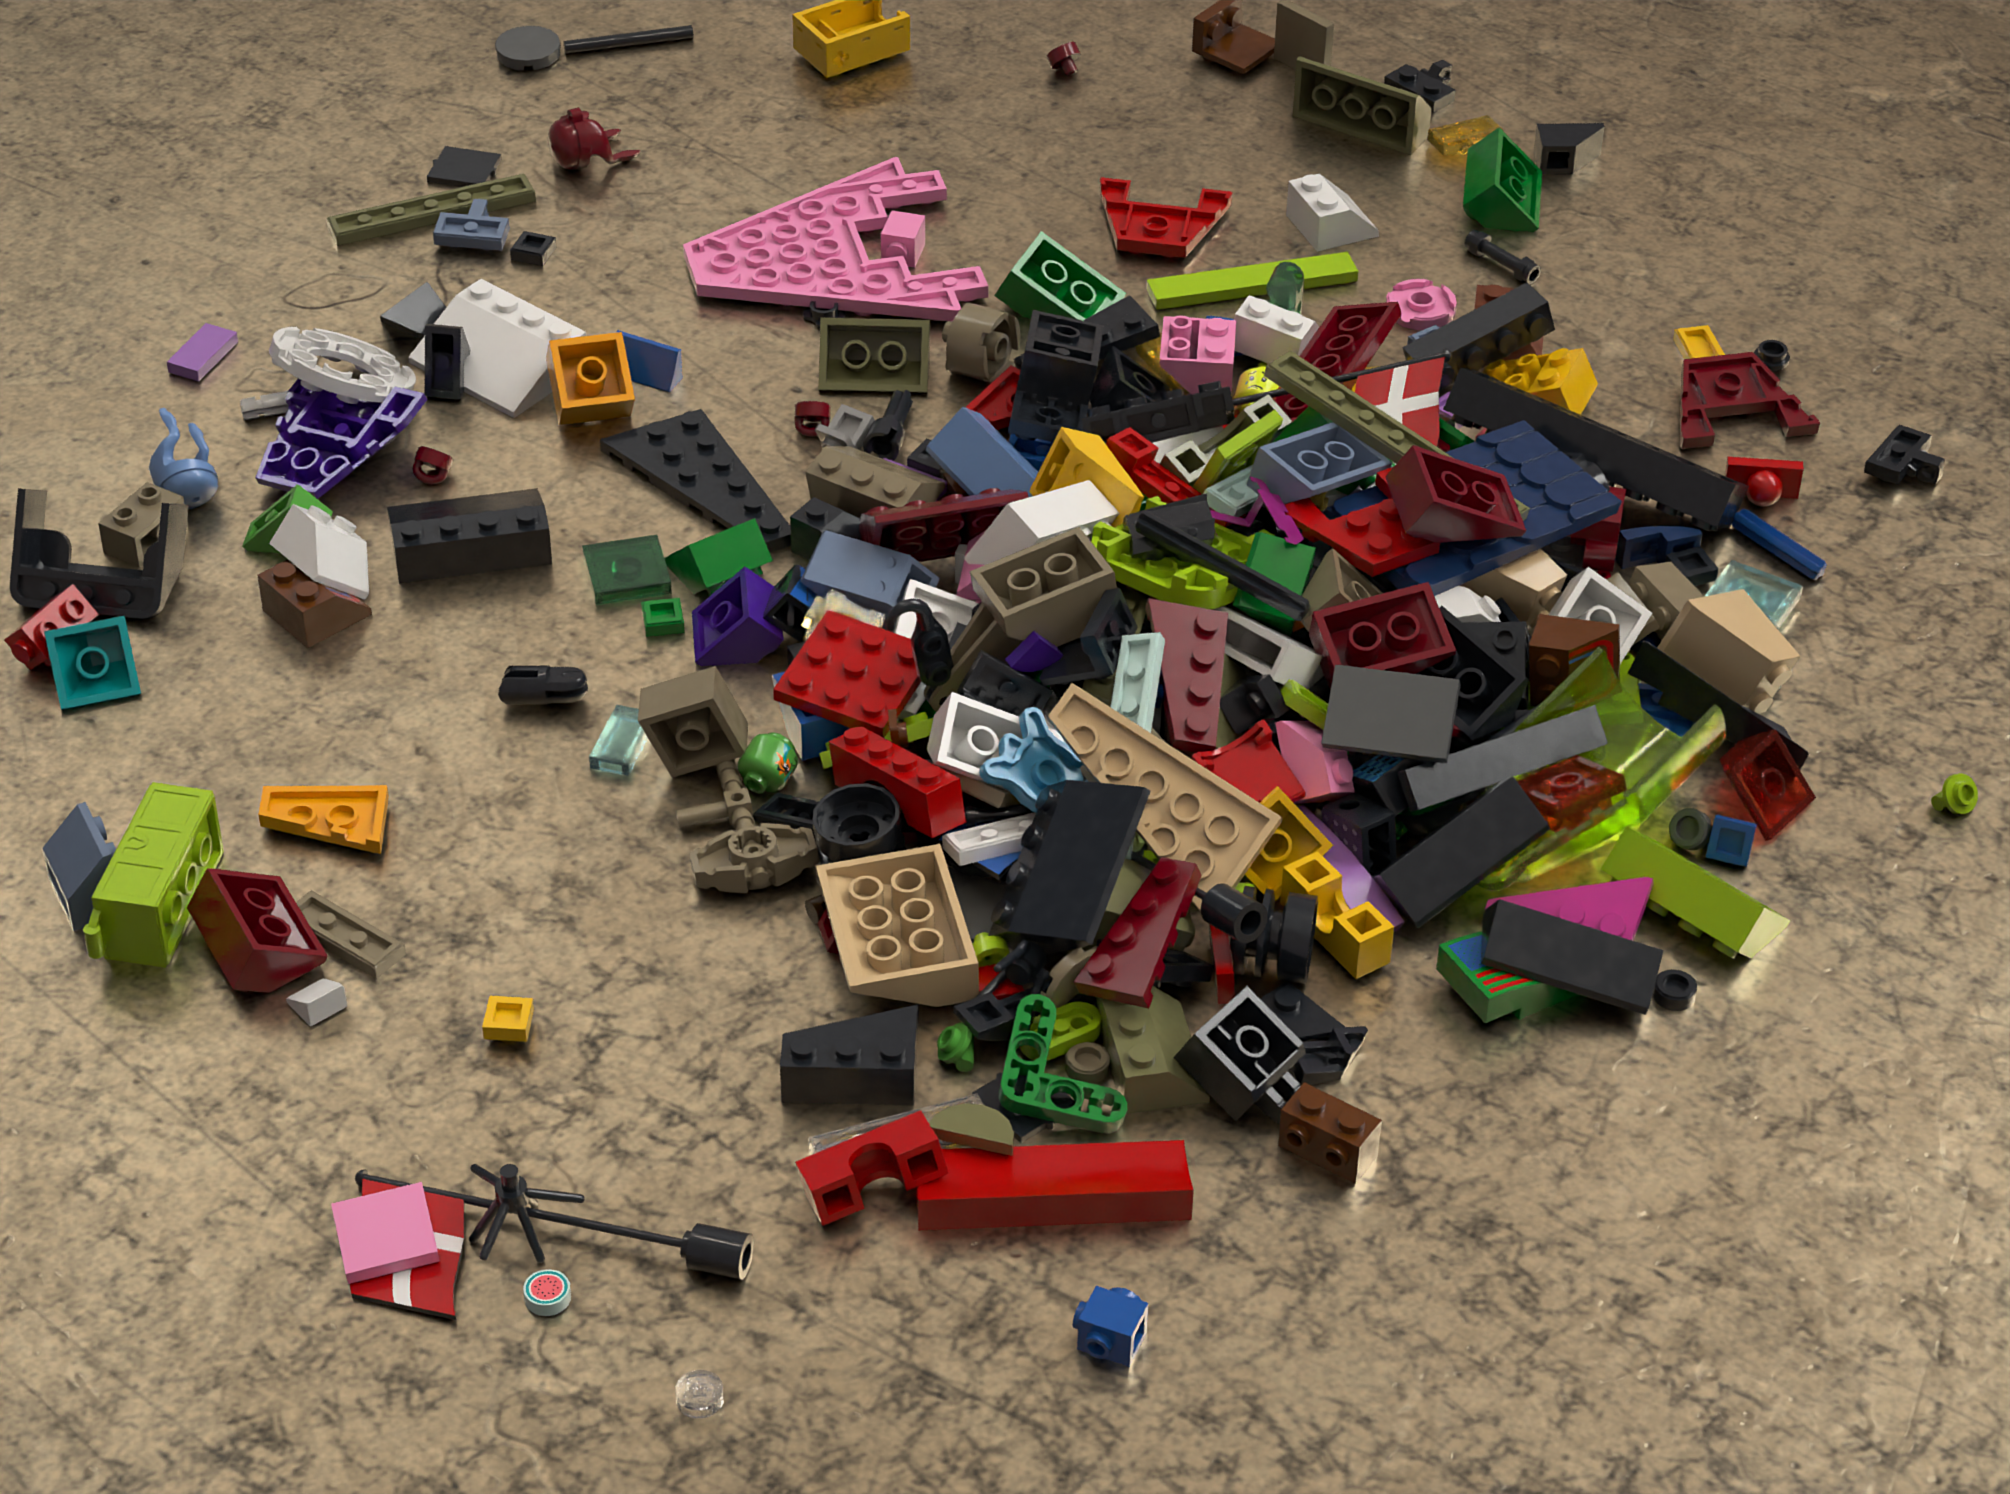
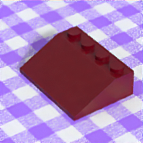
M990 488L980 492L978 495L966 497L960 494H953L944 497L941 501L929 503L923 500H916L905 504L904 507L891 509L885 506L874 507L866 513H861L860 536L864 542L908 554L918 562L955 557L958 545H968L970 540L988 529L1008 503L1029 498L1027 491L1014 489L1001 491L998 488Z

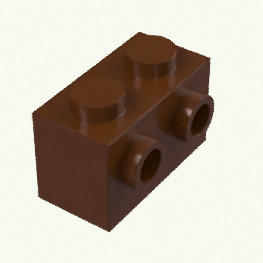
M1304 1082L1281 1109L1278 1146L1356 1184L1378 1157L1382 1120Z

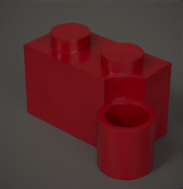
M1609 487L1610 491L1608 493L1611 492L1622 501L1616 514L1568 535L1571 536L1570 544L1585 546L1582 568L1586 569L1589 567L1592 570L1613 572L1626 489Z

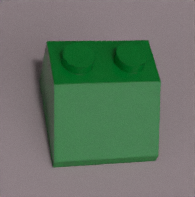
M755 518L687 545L663 558L666 566L693 594L707 590L709 596L744 566L759 576L763 574L761 566L773 561Z

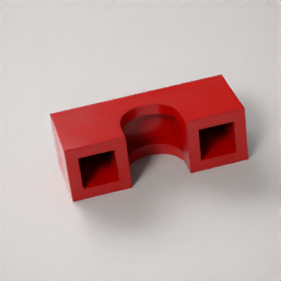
M921 1110L795 1162L806 1197L822 1226L865 1209L860 1192L867 1184L874 1180L887 1177L895 1178L901 1181L908 1191L949 1174L939 1139Z

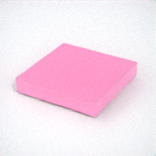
M422 1182L331 1204L348 1284L440 1261Z

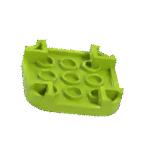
M1158 496L1146 500L1145 510L1165 505L1166 503L1162 502ZM1100 521L1093 527L1091 542L1115 572L1116 581L1161 601L1210 610L1223 607L1235 600L1238 588L1228 583V577L1196 563L1179 561L1175 557H1165L1159 561L1131 558L1129 550L1131 535L1124 531L1123 524L1114 528ZM1215 523L1216 534L1214 533L1212 547L1246 565L1255 534L1247 537ZM1265 529L1259 531V532H1262V533H1266V534H1269V535H1273L1272 533L1268 532V531L1265 530Z

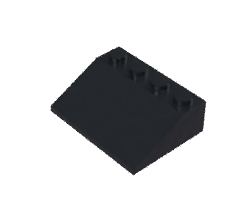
M538 488L387 507L399 584L552 564L549 525L545 505Z
M1065 780L1045 787L1036 800L1035 807L1038 810L1034 820L1021 838V846L1023 848L1019 858L1012 865L1006 876L1008 886L1003 899L997 903L992 912L991 921L993 924L988 936L1003 938L1007 942L1008 948L1012 950L1016 948L1022 939H1026L1038 944L1043 948L1046 955L1092 945L1151 791L1140 786Z

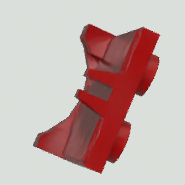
M1264 719L1257 722L1244 735L1228 745L1212 751H1199L1192 755L1193 761L1259 803L1277 786L1293 803L1306 796L1305 790L1273 744L1272 730Z

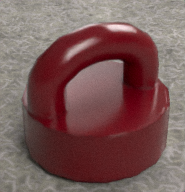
M802 401L795 404L794 419L797 432L808 437L818 436L815 432L816 427H806L804 421L821 422L822 425L828 427L831 419V406L828 403L818 401Z
M425 446L418 447L412 468L413 474L418 480L426 484L436 485L442 483L446 479L448 472H450L454 460L450 455ZM423 465L439 470L438 474L433 476L422 471Z

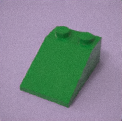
M1041 231L1011 269L994 296L1022 317L1031 319L1033 310L1083 321L1120 301L1127 293Z

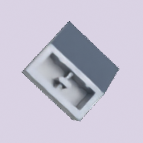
M86 802L75 806L42 848L49 880L73 931L83 929L89 923L93 910L91 897L116 851L113 842L105 843L104 840H107V834L100 816H92Z

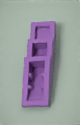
M1304 805L1298 807L1334 845L1323 857L1343 876L1342 893L1349 909L1369 901L1394 926V932L1399 930L1404 924V920L1356 856Z

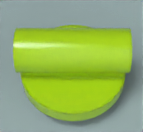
M1966 774L1950 775L1945 780L1942 791L1931 798V804L1938 811L1947 807L1954 814H1967L1977 804L1978 790L1976 784Z

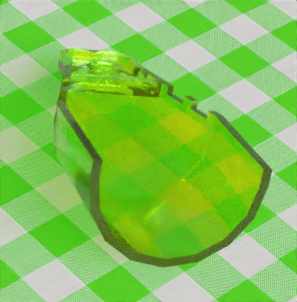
M1598 647L1516 728L1515 732L1595 705L1608 744L1514 776L1547 821L1550 830L1477 885L1489 891H1499L1507 888L1513 882L1526 883L1619 839L1626 826L1638 830L1724 742L1726 730L1721 708L1713 705L1680 737L1658 723L1635 702L1619 682L1608 661L1605 650ZM1497 783L1491 784L1490 786H1486L1485 791L1482 792L1479 796L1484 794Z

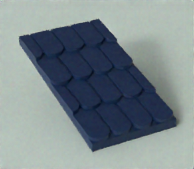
M1523 420L1478 436L1473 443L1445 452L1455 459L1505 475L1513 497L1530 508L1527 519L1523 521L1527 530L1523 536L1440 543L1439 553L1381 574L1398 589L1429 582L1433 594L1436 596L1616 514L1622 501L1611 492L1608 493V489L1587 472H1583L1579 465L1562 451L1559 452L1555 445L1538 431L1535 432V429ZM1373 486L1335 500L1332 506L1325 508L1323 514L1329 520H1333L1347 515L1351 511L1361 510L1388 499V497L1377 486Z

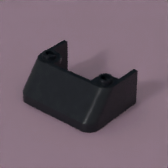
M18 488L9 587L12 598L18 604L25 607L42 608L56 595L74 584L97 613L101 615L148 619L157 616L163 610L184 563L189 505L162 503L158 542L152 544L146 550L143 570L71 563L72 546L69 538L60 531L44 529L47 491Z

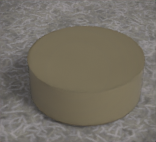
M1092 1042L1076 1044L1066 1054V1073L1070 1079L1097 1084L1103 1081L1109 1073L1110 1056L1107 1050L1099 1044Z

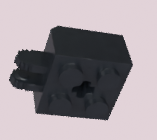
M1246 986L1194 1033L1173 1058L1235 1121L1256 1104L1266 1116L1270 1117V1120L1272 1119L1274 1123L1280 1124L1281 1109L1300 1088V1083L1289 1071L1306 1054L1304 1043Z

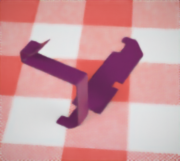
M1250 477L1251 481L1257 483L1260 489H1257L1259 495L1245 519L1210 510L1212 518L1251 527L1261 507L1265 504L1277 527L1285 531L1287 537H1284L1287 543L1297 545L1304 540L1292 517L1285 515L1284 512L1288 513V510L1280 496L1270 493L1266 483L1258 478Z

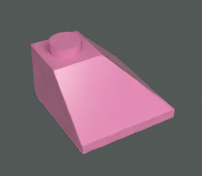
M1311 721L1275 722L1281 756L1306 792V796L1295 803L1333 802L1354 793L1353 769L1348 761L1347 751L1323 748L1321 742L1324 730Z

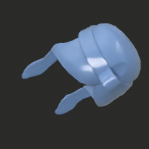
M160 408V416L170 434L159 444L151 456L149 472L153 484L183 496L184 504L189 505L188 509L200 507L214 497L219 482L214 467L208 463L209 448L203 438V432L196 424H188L189 432L198 446L199 452L194 459L175 461L173 451L180 437L177 421L165 408Z

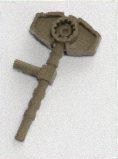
M735 759L715 765L721 781L724 801L676 810L679 827L728 817L729 824L733 825L736 830L735 832L731 829L711 839L704 848H697L689 854L696 886L699 888L708 889L716 887L719 891L747 893L749 889H762L772 884L775 886L784 884L799 876L804 868H811L819 862L818 848L811 829L804 827L793 829L790 825L761 823L760 827L754 825L751 799L747 787L743 788Z

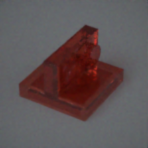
M1578 755L1517 781L1549 824L1550 830L1537 839V844L1545 849L1554 847L1614 820L1611 797L1627 791L1623 774Z

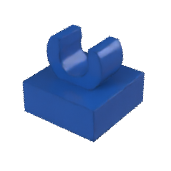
M1716 815L1706 857L1747 867L1757 824Z

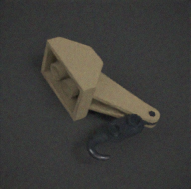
M1077 527L970 571L973 590L982 603L951 650L946 630L935 619L929 605L921 599L910 598L896 604L887 616L886 629L893 631L897 618L906 612H914L916 614L917 621L911 636L914 662L918 677L926 685L924 697L932 709L937 712L951 692L957 694L961 682L980 650L1007 663L1005 659L1033 631L1056 647L1080 638L1105 590L1117 588L1115 572L1082 529Z

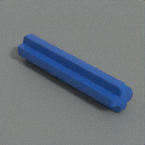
M1742 509L1735 513L1732 523L1734 529L1809 579L1817 580L1820 576L1824 575L1827 564L1823 559L1749 510Z

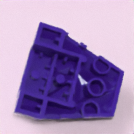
M298 378L288 390L285 398L289 406L285 418L283 416L278 417L275 424L279 432L277 439L268 443L255 477L258 484L287 492L298 484L316 499L320 498L350 475L358 466L390 444L409 425L427 401L425 394L395 386L382 403L358 400L357 404H350L336 397L337 394L324 389L322 391L309 390L301 385V379Z

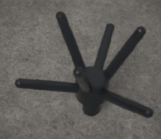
M472 1164L470 1167L471 1172L495 1186L496 1198L469 1236L470 1243H476L493 1220L479 1255L481 1260H487L507 1213H517L536 1261L543 1263L545 1256L525 1207L527 1204L532 1208L537 1207V1199L583 1203L585 1197L582 1194L527 1188L525 1179L519 1176L518 1168L513 1164H506L501 1167L500 1178L479 1165Z

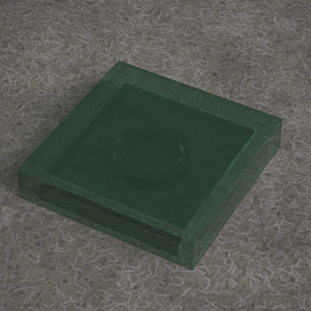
M657 534L582 545L583 560L595 605L672 594L671 579Z

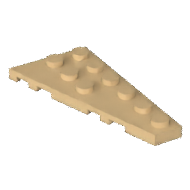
M1071 683L1048 715L1049 722L1098 783L1140 786L1151 791L1136 832L1158 860L1161 857L1196 863L1202 875L1197 887L1205 892L1221 883L1236 888L1282 823L1281 816L1073 683ZM1194 896L1192 903L1201 913L1202 900Z

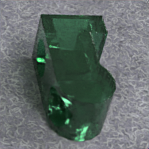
M1279 263L1267 283V294L1271 298L1267 302L1302 315L1304 273L1295 263Z

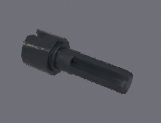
M896 390L893 393L883 418L875 420L863 442L864 452L871 454L873 451L877 454L876 457L887 458L892 461L897 458L905 440L903 424L913 403L910 399L911 393L908 390L904 392Z

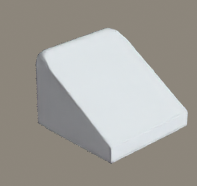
M324 978L286 998L289 1006L310 1027L347 1007L344 986L339 982Z

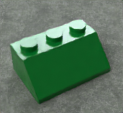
M1499 127L1468 148L1463 209L1471 219H1476L1484 228L1535 232L1538 230L1542 170Z

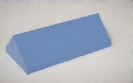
M962 407L926 447V451L969 496L978 495L986 489L998 488L1001 491L1009 489L1027 491L1028 496L1032 497L1029 490L1038 471L978 412Z

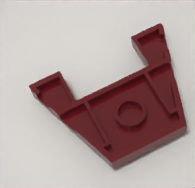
M1753 352L1683 360L1680 405L1681 449L1713 446L1715 433L1708 418L1774 411L1786 437L1817 434L1820 422L1814 414L1808 416L1801 409L1802 402L1794 394L1788 395L1779 386L1780 379Z

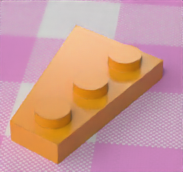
M387 785L263 786L258 813L260 826L381 854L389 800Z

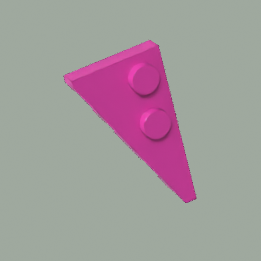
M1641 877L1488 899L1485 909L1501 899L1634 941L1654 883L1653 878Z

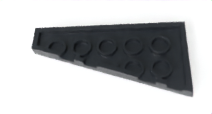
M702 409L688 411L682 415L652 422L649 425L600 439L601 452L609 457L615 454L623 460V466L632 472L638 469L649 476V483L688 508L695 506L703 511V518L712 524L718 521L727 528H731L755 518L770 553L791 546L789 523Z

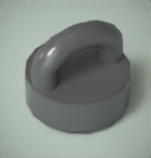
M1685 808L1678 811L1672 817L1669 823V834L1671 840L1677 846L1686 850H1698L1709 844L1713 825L1706 813L1694 808Z

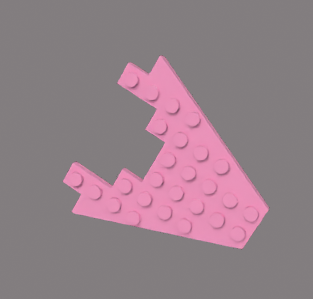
M898 157L876 164L683 244L684 258L697 296L810 307V302L816 301V308L832 309L834 303H838V310L853 311L859 316L883 314L942 321L954 320L961 309L960 301L970 302L975 299L988 298V284L980 266L911 275L904 256L875 260L868 259L858 232H873L883 229L888 219L884 208L896 209L906 205L931 204L936 201L947 200V188L939 170L905 174Z

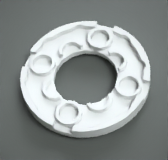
M287 327L279 329L273 335L269 348L272 363L301 379V385L309 390L322 391L324 389L337 394L336 397L341 401L357 404L358 400L382 403L395 386L409 390L414 388L416 376L409 366H402L400 368V363L395 360V356L362 340L313 328V331L303 330L299 334L300 329L297 327ZM316 356H322L334 362L347 361L354 364L355 368L368 374H361L359 379H352L353 372L334 370L327 363H324L323 368L316 365L318 360Z

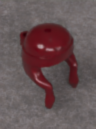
M579 107L568 110L566 115L561 116L559 120L551 125L548 132V146L551 155L557 164L565 169L576 170L586 168L593 156L603 158L607 164H614L620 161H630L640 154V150H625L612 154L609 141L619 135L621 129L604 131L597 121L589 119V112L581 111Z

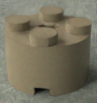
M971 303L964 304L954 320L946 322L943 328L942 339L947 343L945 364L947 372L985 382H993L1010 365H1014V362L1009 361L1012 349H1019L1020 326L1017 318L1005 311Z

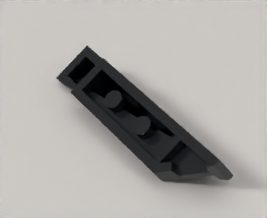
M1643 641L1627 674L1662 691L1663 694L1658 702L1659 705L1798 776L1809 752L1792 741L1783 726L1735 702L1651 643Z

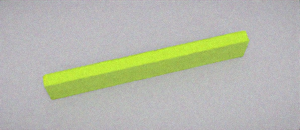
M1341 252L1147 279L1146 290L1155 309L1160 310L1245 298L1249 295L1270 294L1267 286L1269 279L1274 293L1358 281L1359 271L1349 253Z

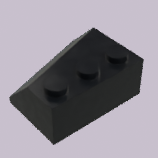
M919 1004L784 1033L782 1035L780 1059L781 1103L914 1106Z

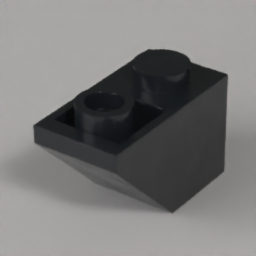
M1604 123L1537 124L1533 153L1536 165L1542 170V175L1574 174L1599 157L1602 150Z

